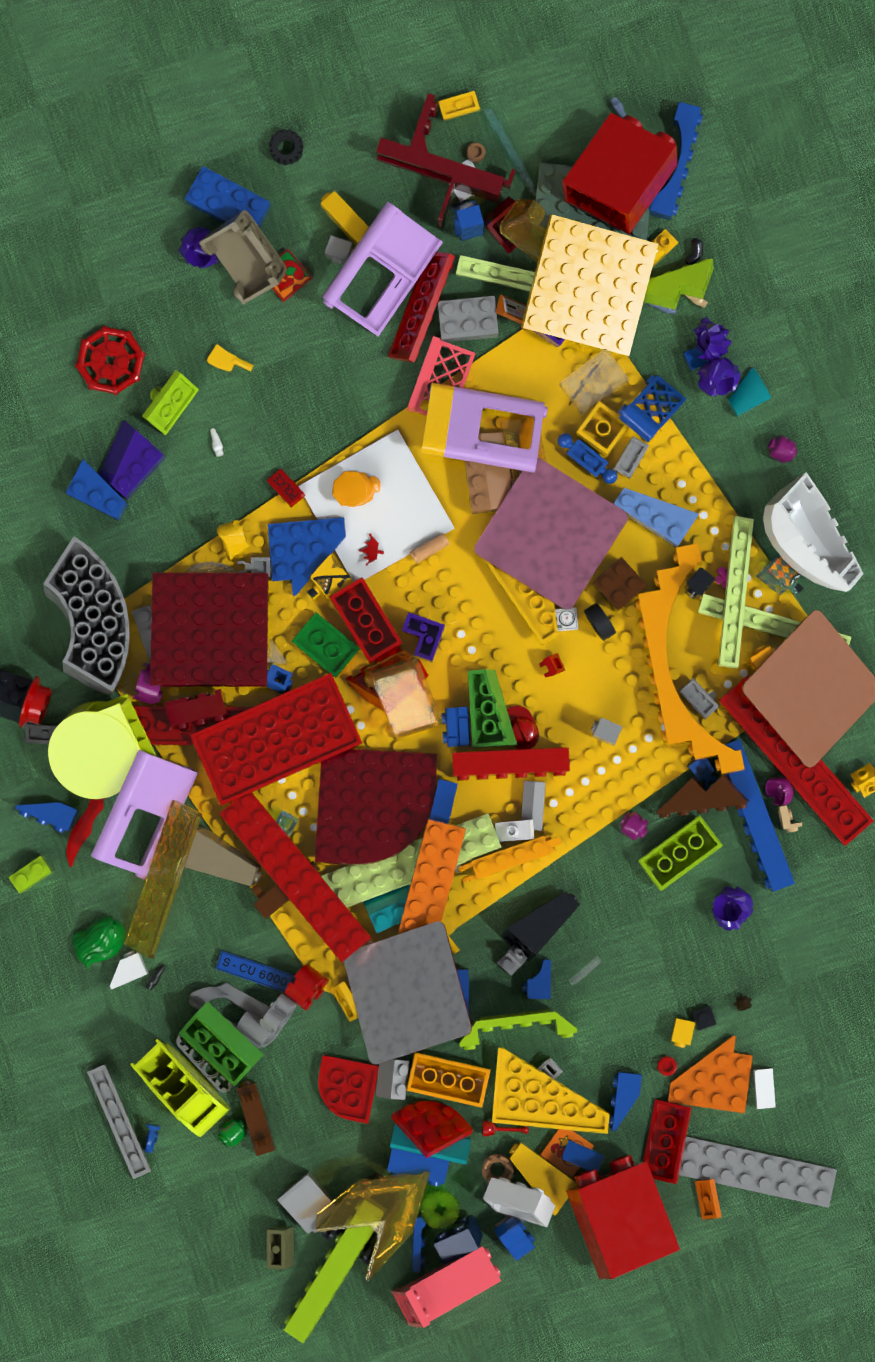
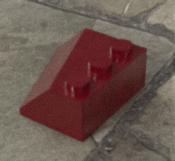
M218 689L214 690L215 694L213 695L201 693L195 695L196 699L184 697L164 702L171 727H176V730L188 728L187 724L195 723V726L206 724V721L211 719L214 722L225 720V717L229 716L225 693Z

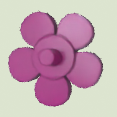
M720 567L717 570L719 576L715 577L716 583H722L723 588H726L728 567L726 570Z

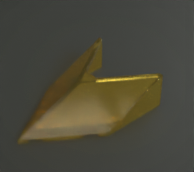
M430 1171L416 1175L409 1173L384 1176L374 1180L360 1179L317 1213L315 1229L321 1232L370 1226L378 1235L369 1265L366 1264L365 1279L369 1281L412 1234Z

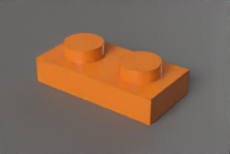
M714 1178L695 1181L702 1220L722 1217Z

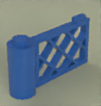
M652 375L646 381L648 386L628 406L624 404L618 412L620 414L619 419L647 442L655 436L686 401L683 395L658 375L656 377ZM655 383L660 385L663 390H656ZM646 394L653 395L654 400H647ZM658 395L665 396L666 401H659ZM670 396L676 398L679 402H671ZM636 404H644L645 410H641ZM649 405L656 406L657 411H650ZM661 406L668 407L669 412H662ZM652 416L659 417L660 423L658 424L654 421Z

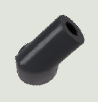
M693 238L690 242L692 254L684 260L687 265L695 264L703 256L704 244L698 238Z

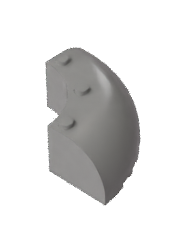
M74 536L43 583L45 596L62 610L71 629L69 648L62 661L64 673L96 691L112 695L121 678L128 655L130 634L127 607L117 580L104 561L89 546Z

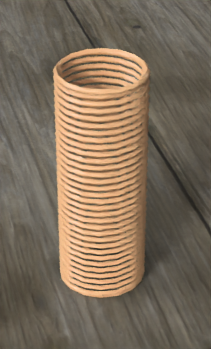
M444 533L410 551L415 562L419 563L450 544Z

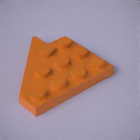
M731 1036L670 1082L668 1102L745 1113L753 1055L734 1053L736 1036Z

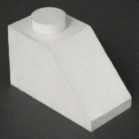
M134 951L123 955L124 959L120 960L110 984L111 989L149 974L140 952L135 954Z

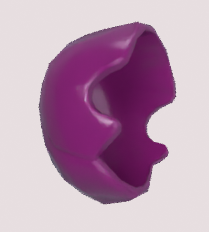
M783 777L767 780L765 786L766 795L774 799L773 804L780 806L788 805L792 801L794 793L791 783Z

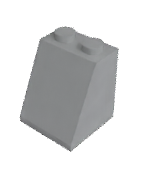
M310 1171L277 1199L308 1234L311 1231L316 1233L323 1227L321 1223L326 1219L330 1221L338 1208V1205Z

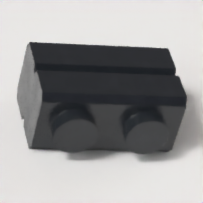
M699 568L684 586L686 590L684 593L692 600L694 598L699 599L715 579L706 570Z

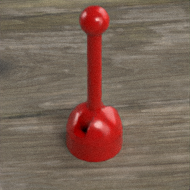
M483 1121L482 1136H492L496 1131H512L527 1134L529 1128L527 1126L522 1128L496 1127L492 1121Z

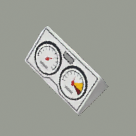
M576 607L568 610L563 608L555 609L558 631L578 629Z

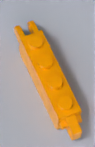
M549 835L542 836L473 860L469 864L457 867L458 872L465 871L473 867L475 872L474 875L463 877L461 882L465 883L476 878L478 880L549 855L554 852L553 847L562 844L560 837L550 840Z

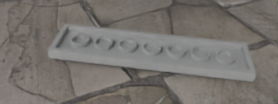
M686 1136L679 1175L700 1180L714 1178L715 1183L829 1208L837 1169Z

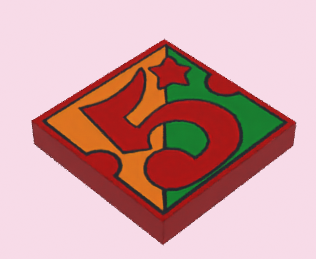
M289 249L280 255L286 266V274L281 282L272 288L283 303L313 279Z

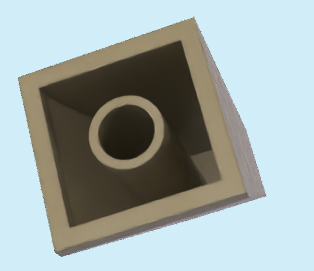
M201 826L192 830L182 863L183 867L248 886H253L259 882L262 874L259 871L261 867L259 864L208 828Z

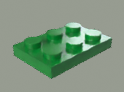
M317 612L291 641L327 672L332 673L335 678L339 676L360 650L357 645Z

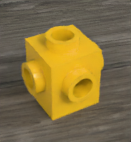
M871 763L850 774L853 780L851 785L856 793L860 792L865 798L875 792V768Z

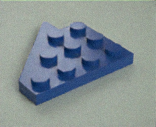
M344 517L268 524L272 581L292 580L293 596H297L309 582L311 575L346 538Z

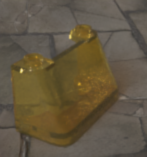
M517 199L501 222L500 232L538 263L546 229L540 225L544 219L545 211L535 200Z
M403 650L364 670L366 677H364L365 682L369 688L372 687L376 690L388 719L385 730L390 738L392 737L396 740L443 724L427 680L415 656Z

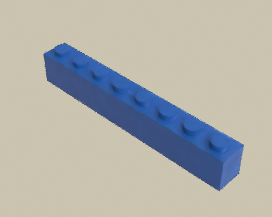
M738 739L725 744L735 751L741 750L744 771L724 775L750 801L746 804L747 808L736 810L739 817L743 816L745 824H743L746 835L750 834L752 839L750 846L753 853L758 855L759 860L756 862L759 870L764 871L766 876L763 879L767 890L771 889V892L793 885L795 882L741 740Z

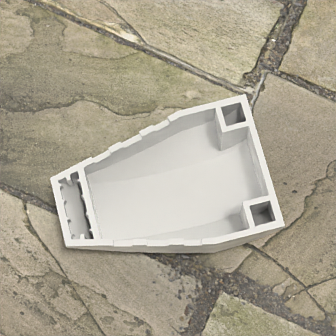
M805 472L782 488L767 503L763 515L765 532L772 546L783 560L799 574L819 585L847 592L851 590L864 573L853 552H848L845 546L847 540L845 536H840L836 528L838 523L835 518H831L828 512L831 510L828 503L807 472Z

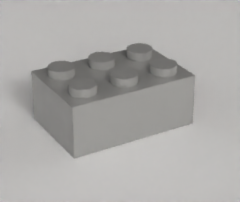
M495 296L439 301L438 312L441 341L448 343L498 338Z

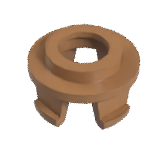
M492 1154L483 1162L482 1175L488 1183L491 1177L496 1179L503 1177L510 1181L513 1176V1164L503 1154ZM496 1162L502 1163L505 1167L503 1175L498 1177L494 1176L490 1170L491 1166Z

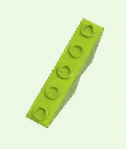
M703 259L699 263L685 265L681 269L665 272L658 277H650L643 302L676 310L681 294L703 299L714 269L713 259Z

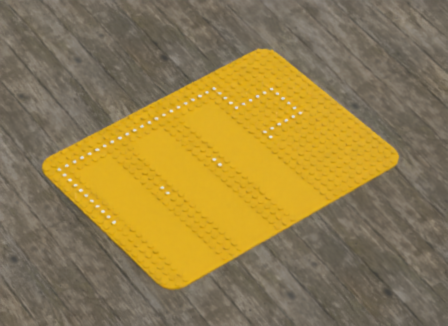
M523 328L474 361L463 388L544 402V406L548 408L546 418L542 420L537 458L545 461L608 502L614 504L622 490L626 488L699 513L678 547L698 543L702 565H697L690 573L673 603L666 632L667 662L674 687L687 711L708 734L725 745L744 732V730L718 700L747 675L750 677L754 673L747 660L754 656L752 653L763 645L765 648L770 646L772 649H777L786 639L743 626L738 668L718 666L722 620L698 613L702 596L699 599L694 598L692 600L684 593L686 591L684 586L699 568L706 570L714 579L716 576H719L717 570L720 567L726 570L729 562L733 517L738 515L671 418L649 442L645 441L629 427L607 457L576 436L577 430L599 401L620 416L618 412L624 404L628 406L648 386L627 355L566 339L561 346L555 347L534 331ZM601 362V364L598 366V368L595 370V372L592 374L589 380L585 382L584 387L581 389V391L578 393L576 398L569 406V403L573 395L582 385V383L593 370L595 365H598ZM461 372L452 376L454 383L462 381L463 376ZM449 379L442 383L444 385H452ZM646 394L647 400H654L653 395ZM428 399L421 402L420 409L428 410ZM636 404L641 410H645L644 404ZM649 405L650 411H657L656 406ZM405 408L295 484L299 487L301 484L398 430L454 526L453 530L444 534L450 545H447L430 557H426V559L416 563L412 555L409 554L365 579L366 584L402 641L403 645L399 646V649L414 657L420 639L402 632L408 612L445 625L433 662L417 658L421 661L429 676L389 714L365 701L345 679L350 675L352 677L361 673V668L365 666L369 668L377 662L376 660L369 664L361 649L337 678L334 677V680L363 743L352 749L437 754L435 794L439 779L458 783L449 824L458 825L489 813L494 829L495 823L521 821L524 781L546 783L542 831L534 830V839L549 835L550 840L560 837L562 844L553 847L554 852L549 855L462 883L461 879L468 875H474V869L471 867L465 871L458 872L457 867L469 864L471 861L457 866L444 914L456 929L689 769L687 765L694 760V756L690 757L688 745H691V742L668 746L667 742H663L661 731L665 730L664 724L659 723L658 712H661L660 704L656 705L654 693H657L656 685L652 686L650 675L653 674V669L648 667L646 656L650 655L649 649L644 648L642 637H646L645 630H641L639 618H642L641 610L637 611L635 604L638 595L616 612L592 585V582L619 558L623 557L647 585L639 594L660 590L659 587L656 588L654 576H657V571L678 567V564L675 565L673 560V553H676L674 546L628 517L623 529L573 606L577 610L578 629L558 631L557 637L542 646L483 558L475 552L476 543L496 512L472 515L465 461L421 453L427 416L407 411V408ZM483 408L479 434L518 431L520 447L522 449H530L534 418L528 415ZM652 416V419L659 424V417ZM562 433L570 434L574 443L580 439L608 462L605 467L606 469H614L632 436L646 443L649 447L630 479L616 472L617 480L612 484H607L603 481L601 474L595 478L566 455L570 449L560 447L557 439ZM278 494L235 524L243 526L244 535L249 547L234 556L233 559L230 561L227 559L224 545L218 535L163 573H238V571L245 569V565L238 564V561L251 563V557H270L268 524L317 520L305 497L291 508ZM752 536L745 606L802 622L807 617V614L789 588L786 586L782 593L777 592V589H775L776 585L781 586V581L774 579V576L768 571V577L773 578L776 585L770 584L769 587L765 584L769 583L768 577L762 576L765 583L758 578L762 574L761 571L765 570L771 562ZM334 551L331 555L350 577L338 554ZM271 570V577H268V668L271 664H274L293 673L290 679L293 681L289 689L291 691L329 674V672L291 642L315 612L355 645L358 646L331 599H327L322 593L313 600L306 592L315 585L311 579L297 596H293L292 580L273 582ZM152 580L124 599L129 618L130 638L125 667L116 690L120 696L128 694L133 706H165L164 702L184 697L196 699L195 695L201 693L213 695L215 694L214 690L218 689L225 693L227 707H255L282 695L268 687H160V691H163L160 703L156 702L155 705L133 699V696H138L139 693L135 689L141 670H146L143 664L144 662H150L132 611L148 605L152 609ZM714 580L703 594L725 600L726 588H723L722 583L717 584ZM554 603L555 609L561 608L560 606ZM595 603L599 604L616 631V634L605 641L598 636L584 613V610ZM558 653L566 671L545 678L544 674L549 670L547 666L540 667L539 663L544 658ZM481 669L495 670L506 708L509 709L512 706L518 705L529 710L539 730V740L531 749L569 748L570 771L566 772L565 776L554 777L553 773H546V777H534V774H527V778H515V775H508L507 779H496V776H488V780H477L475 776L469 777L467 781H457V777H453L452 753L519 750L514 746L472 747L468 671ZM693 678L719 705L706 719L679 692ZM468 707L471 746L447 747V743L443 744V732H447L446 724H442V713H445V708ZM602 717L622 726L614 746L592 737L593 732L590 731L595 720L599 721ZM154 745L164 760L180 766L184 765L198 772L188 794L189 798L213 833L261 866L259 870L262 872L261 878L255 885L258 884L265 894L277 885L276 882L219 814L232 802L223 806L220 805L195 746ZM321 762L252 792L309 862H315ZM425 827L416 840L423 838ZM533 839L500 842L502 850ZM316 863L320 868L318 873L321 876L349 866L345 864ZM290 900L270 916L303 966L306 964L312 966L329 980L323 988L324 991L333 994L330 988L343 981L350 987L344 962H340ZM363 902L347 907L372 937L370 940L373 943L397 935L400 923L377 933Z

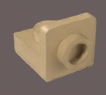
M787 805L777 807L781 830L786 829L787 833L798 831V827L802 826V822L790 823V820H793L791 809H788Z

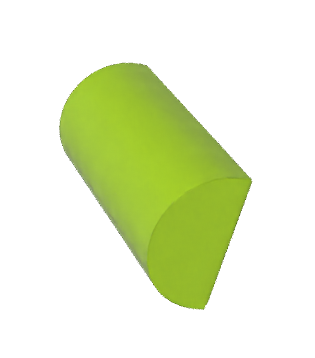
M699 815L640 858L638 862L661 892L723 845L701 815Z

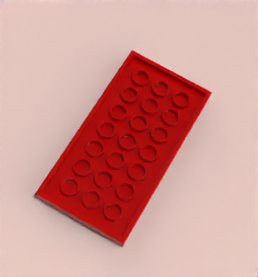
M332 673L190 735L221 806L363 744Z

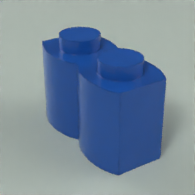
M511 1217L494 1229V1231L517 1261L536 1248L532 1243L535 1239L529 1231L525 1233L526 1227L520 1219L516 1221L514 1217Z

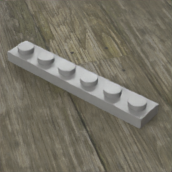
M106 1064L88 1071L89 1078L132 1178L135 1179L151 1172V1168Z

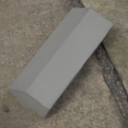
M524 781L521 820H533L534 830L542 831L546 783Z

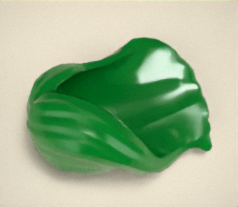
M110 916L95 919L87 929L74 933L72 941L76 957L89 970L91 964L115 956L124 943L126 936L125 928L119 920H114Z

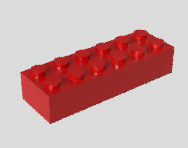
M569 748L452 753L453 777H457V781H467L469 777L475 776L477 780H488V776H496V779H507L508 775H515V778H527V774H534V777H546V773H553L554 777L565 776L566 772L570 771Z

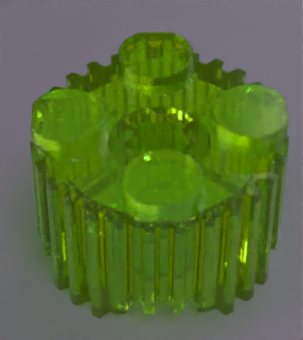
M438 1188L436 1191L434 1189V1192L430 1191V1194L427 1193V1197H424V1200H422L421 1212L422 1216H424L423 1220H426V1224L428 1223L432 1228H441L442 1230L444 1227L447 1229V1226L451 1227V1224H454L459 1217V1201L448 1190L444 1191V1189L440 1190ZM438 1204L446 1207V1210H443L444 1213L440 1214L439 1211H435Z

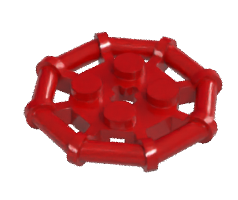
M104 325L87 338L81 339L75 369H78L89 390L107 392L115 396L130 385L140 381L139 377L146 354L142 351L130 330L124 331ZM108 335L123 339L120 343L109 341ZM104 336L105 341L96 347L91 345V343ZM127 341L135 354H128L124 347ZM89 348L93 351L90 362H85L87 349ZM108 356L115 357L113 365L105 363ZM132 359H136L133 373L128 371L129 362ZM87 367H92L97 374L94 380L87 371ZM125 374L129 376V378L117 385V379ZM100 379H108L112 381V386L98 382Z

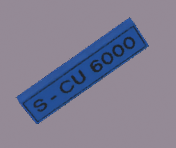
M221 951L216 966L217 970L285 992L290 982L293 983L295 976L225 951Z

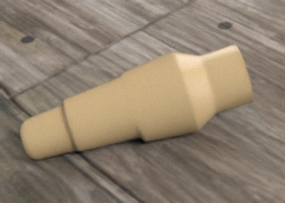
M686 295L697 306L705 308L708 304L704 298L700 299Z

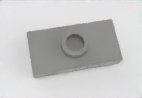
M632 436L613 470L630 479L649 445Z
M694 678L679 690L682 696L704 719L719 707Z

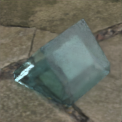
M282 810L276 822L287 835L291 836L299 819Z

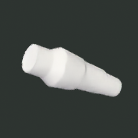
M215 428L210 429L213 441L212 447L216 456L219 457L224 455L223 445Z

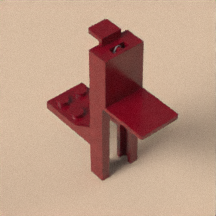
M428 93L410 147L380 138L376 154H379L377 161L450 184L438 218V227L442 228L454 190L498 203L503 188H511L516 170L512 169L509 179L504 180L502 176L428 153L425 135L429 136L432 126V120L430 119L431 117L435 118L438 108V102H435V95Z

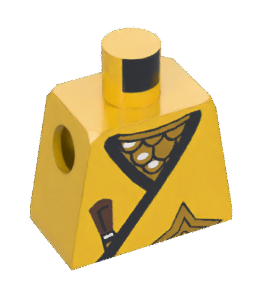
M330 554L311 575L310 578L315 585L306 592L313 600L322 593L327 599H330L331 595L350 585L353 581Z

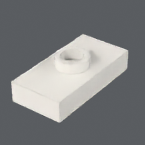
M533 820L495 823L499 842L534 839Z

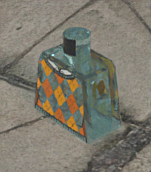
M779 553L756 575L759 580L780 595L789 589L797 596L804 589L796 581L801 574L785 562Z

